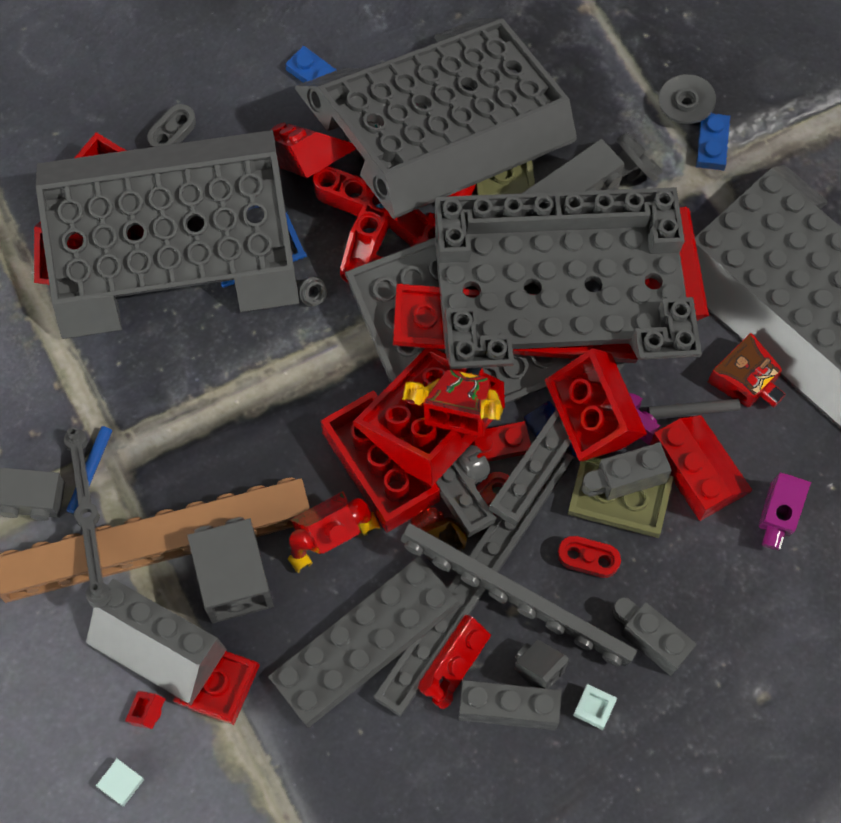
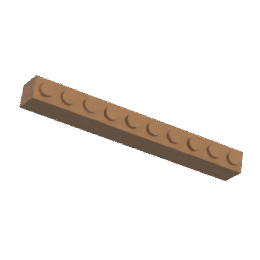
M285 478L278 481L277 485L269 487L262 485L249 488L246 493L239 495L232 493L223 494L217 497L215 501L208 503L202 501L188 504L185 509L177 511L172 509L157 512L154 517L146 519L141 517L126 520L123 525L115 527L110 525L97 527L95 529L102 575L106 577L190 555L192 553L188 534L194 533L195 529L202 526H213L215 528L226 525L225 523L228 520L242 517L244 520L251 518L256 537L293 528L290 519L310 509L302 478L296 480L295 478ZM78 533L66 535L62 538V541L54 543L38 542L33 544L31 549L23 551L8 550L0 554V598L5 603L90 581L83 535Z

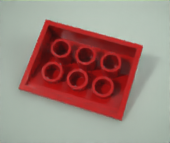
M425 348L353 422L356 428L405 472L433 486L478 436L425 425L424 404L417 405L413 400L402 399L407 382L420 383L426 387L435 380L441 379L443 374L450 370L445 353L434 348ZM466 368L452 370L465 372ZM484 372V376L490 379L491 390L497 392L504 409V382ZM487 419L486 427H487L494 419Z

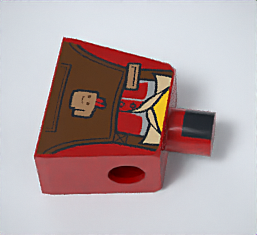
M752 333L712 370L708 380L709 384L731 398L739 399L742 405L749 408L760 397L774 408L786 395L774 384L782 372L780 365Z

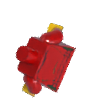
M342 491L290 519L295 531L289 538L291 555L288 557V560L295 571L299 573L306 565L311 566L313 563L306 550L323 554L359 535L361 531L366 536L368 535L367 532L376 528L377 530L380 529L374 512H371L365 501L360 498L348 502Z

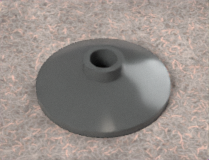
M691 74L678 75L669 79L662 86L659 93V106L662 112L669 119L682 124L697 123L706 119L712 113L716 104V93L712 85L704 78Z

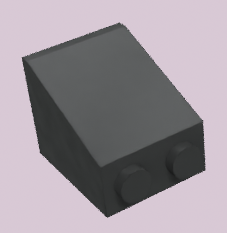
M242 517L228 520L225 523L226 525L215 528L213 526H202L195 529L194 533L187 535L204 608L212 624L274 607L251 518L245 520Z

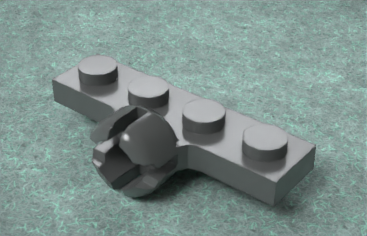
M470 445L436 482L440 489V496L467 537L494 524L496 517L488 510V505L475 487L477 483L488 477L490 467L485 456L477 458V455L482 453V451L474 445Z

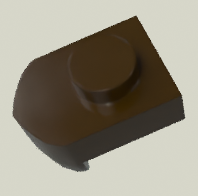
M447 517L420 528L457 550H464L466 546L467 535L453 518ZM426 556V558H427L429 561L434 560V559H432V558Z

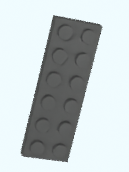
M419 556L269 675L268 678L307 728H309L457 609L460 603Z

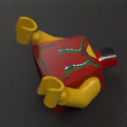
M466 368L465 372L452 369L447 370L441 379L435 380L426 387L416 382H407L405 384L402 399L413 400L417 405L424 404L425 425L484 437L487 419L500 420V416L503 413L496 391L491 390L490 379L484 376L482 368Z

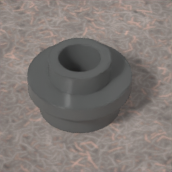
M311 276L305 278L300 283L298 297L303 304L317 306L326 299L327 288L320 278ZM313 286L314 292L309 296V289Z

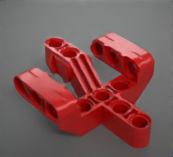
M330 166L314 174L315 194L319 201L358 216L350 231L340 266V276L345 282L348 283L345 276L346 271L383 258L376 254L389 228L408 243L410 247L435 237L434 213L429 212L425 215L419 209H416L393 219L385 208L376 207L381 202L362 178ZM325 183H332V184H333V185L330 186V187H323V186H322V185L325 184ZM476 184L449 196H471ZM352 193L360 194V196L355 198L349 197ZM366 228L376 229L372 233H366L363 231Z

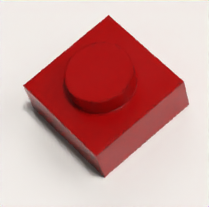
M138 691L125 721L134 726L153 730L155 723L161 716L165 698L155 693Z

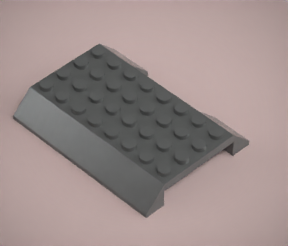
M786 165L772 167L695 237L708 312L741 341L752 333L782 369L780 376L841 429V226L821 210L828 202L824 197Z

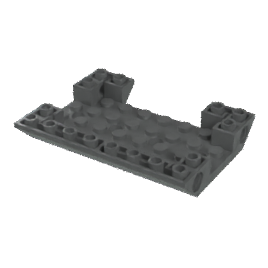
M478 18L435 34L434 38L437 41L435 44L367 69L342 68L296 85L295 90L326 131L340 127L363 156L365 162L360 176L393 219L435 202V197H447L576 141L577 135L569 98L503 18ZM508 69L516 70L518 73H512ZM462 85L469 88L471 87L473 91L464 89ZM415 103L426 105L428 109L419 108ZM370 121L374 124H379L381 127H372L367 122Z
M273 130L37 163L36 192L52 305L62 339L121 331L119 304L115 297L235 280L241 313L300 304ZM253 208L261 209L264 212L263 220L259 223L250 222L247 219L249 210ZM192 217H200L204 220V227L198 232H192L187 228V223ZM134 225H139L144 229L143 237L137 241L130 240L127 236L129 228ZM73 234H80L83 236L82 246L75 250L68 248V238Z
M677 187L435 197V243L445 353L450 369L514 366L513 349L630 344L638 360L701 357L702 352L693 297H686L680 251L685 240ZM649 278L657 280L660 283V288L655 290L648 288L645 280ZM588 281H594L599 284L601 290L590 292L585 288L584 284ZM535 284L539 287L540 293L530 295L524 290V286ZM469 286L475 287L480 294L475 298H470L463 293V289Z

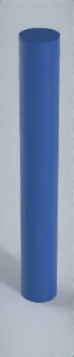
M101 426L86 461L89 487L112 433V430L105 426ZM76 487L66 509L71 514H74L79 506Z

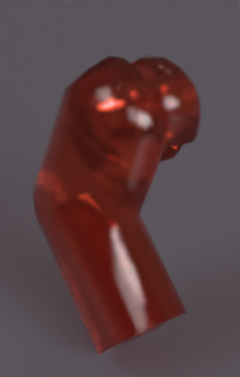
M427 507L414 516L410 524L420 529L444 519V514L441 511H437L435 507Z

